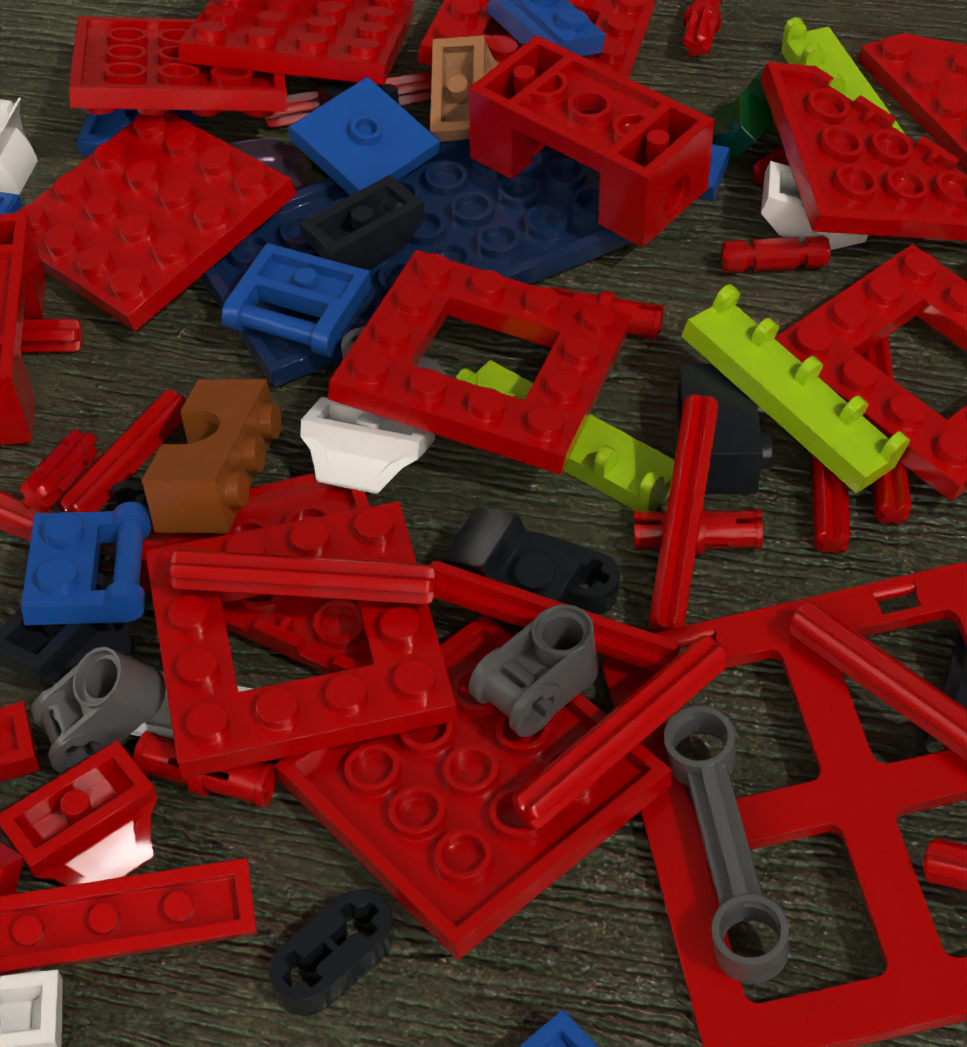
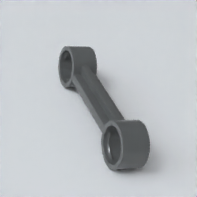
M708 706L687 707L677 712L668 721L664 730V745L667 766L672 769V775L679 782L689 786L719 908L712 921L714 956L722 971L732 979L749 984L762 983L778 975L788 960V921L782 909L775 902L762 896L730 778L736 763L734 727L729 718L715 708ZM698 733L713 735L719 738L725 745L718 755L701 761L685 758L675 750L681 740ZM742 921L762 922L776 932L779 937L778 943L765 955L743 957L733 953L726 946L724 936L727 930Z

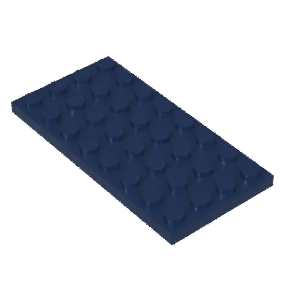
M470 139L440 142L437 155L398 180L400 184L424 202L425 220L404 249L367 269L370 271L371 289L343 331L339 348L333 357L329 358L315 354L311 351V346L247 328L243 332H236L274 388L343 360L341 354L343 337L355 328L366 326L416 250L440 254L451 261L481 270L495 271L503 277L532 284L633 242L598 225L600 172L549 146H545L532 157V163L516 177L510 179L470 158ZM332 178L296 191L297 195L200 276L220 308L223 310L227 298L266 243L321 257L301 236L300 223L350 195ZM258 301L256 304L257 307L317 323L320 319L319 317Z

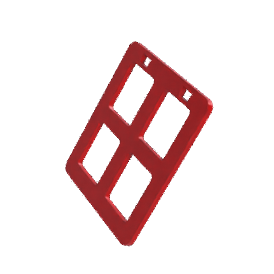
M966 562L686 625L677 631L664 630L655 633L676 640L680 647L690 645L700 636L708 635L726 649L728 653L726 668L766 659H775L783 665L820 775L817 779L810 782L736 798L749 848L753 850L823 833L838 835L843 840L886 966L885 972L877 977L764 1003L750 1001L744 994L741 982L725 974L716 962L713 951L712 921L719 908V904L709 872V865L693 803L688 798L685 784L679 782L672 775V786L641 810L640 813L702 1047H857L967 1021V956L953 957L944 951L896 822L899 817L905 814L966 801L967 761L950 749L888 764L878 762L872 756L842 671L789 632V620L794 611L798 610L804 602L812 601L863 637L935 620L949 619L957 624L967 647ZM915 594L917 607L882 614L878 604L879 601ZM606 655L602 659L604 677L613 709L656 674V672ZM665 721L640 743L667 765L664 745V730L667 725V721ZM726 932L724 936V942L728 949L732 951L729 938Z

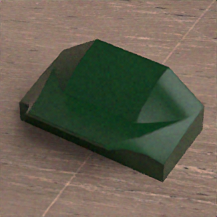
M764 68L754 77L734 102L718 107L711 116V118L715 119L712 144L730 148L728 165L752 146L774 120L760 80Z

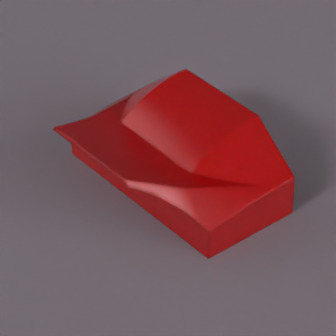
M116 740L1 812L0 831L14 851L24 856L23 863L34 878L54 879L68 886L126 877L154 857L151 839V814L158 796L154 785L120 742Z

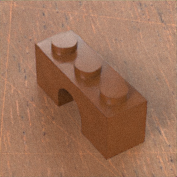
M267 379L197 380L180 411L188 444H161L142 478L155 532H229L239 509L245 508L248 503L249 488L256 473L262 472L264 469L266 452L272 440L277 439L281 431L280 407L278 403L271 402Z

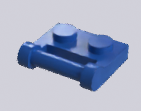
M266 243L227 298L222 310V324L225 328L239 332L249 328L311 346L313 353L331 358L339 348L343 331L371 289L370 271ZM258 301L319 317L320 319L317 323L260 308L256 304Z
M126 502L118 505L114 511L35 513L21 603L24 625L120 623L139 619L144 613L145 592L139 584L143 540L150 534L151 529L150 510L138 502ZM101 543H117L113 583L106 590H96Z

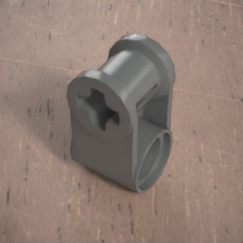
M565 604L551 606L542 611L534 621L507 643L488 653L479 662L469 681L471 696L480 703H491L509 718L510 728L518 736L529 737L545 727L554 714L579 693L589 688L596 680L598 661L594 626L591 617L584 610Z
M99 647L88 652L79 664L53 687L39 694L32 704L31 713L35 724L46 730L51 746L48 756L53 769L62 774L116 740L121 743L140 725L152 719L159 711L165 697V681L159 670L110 648Z

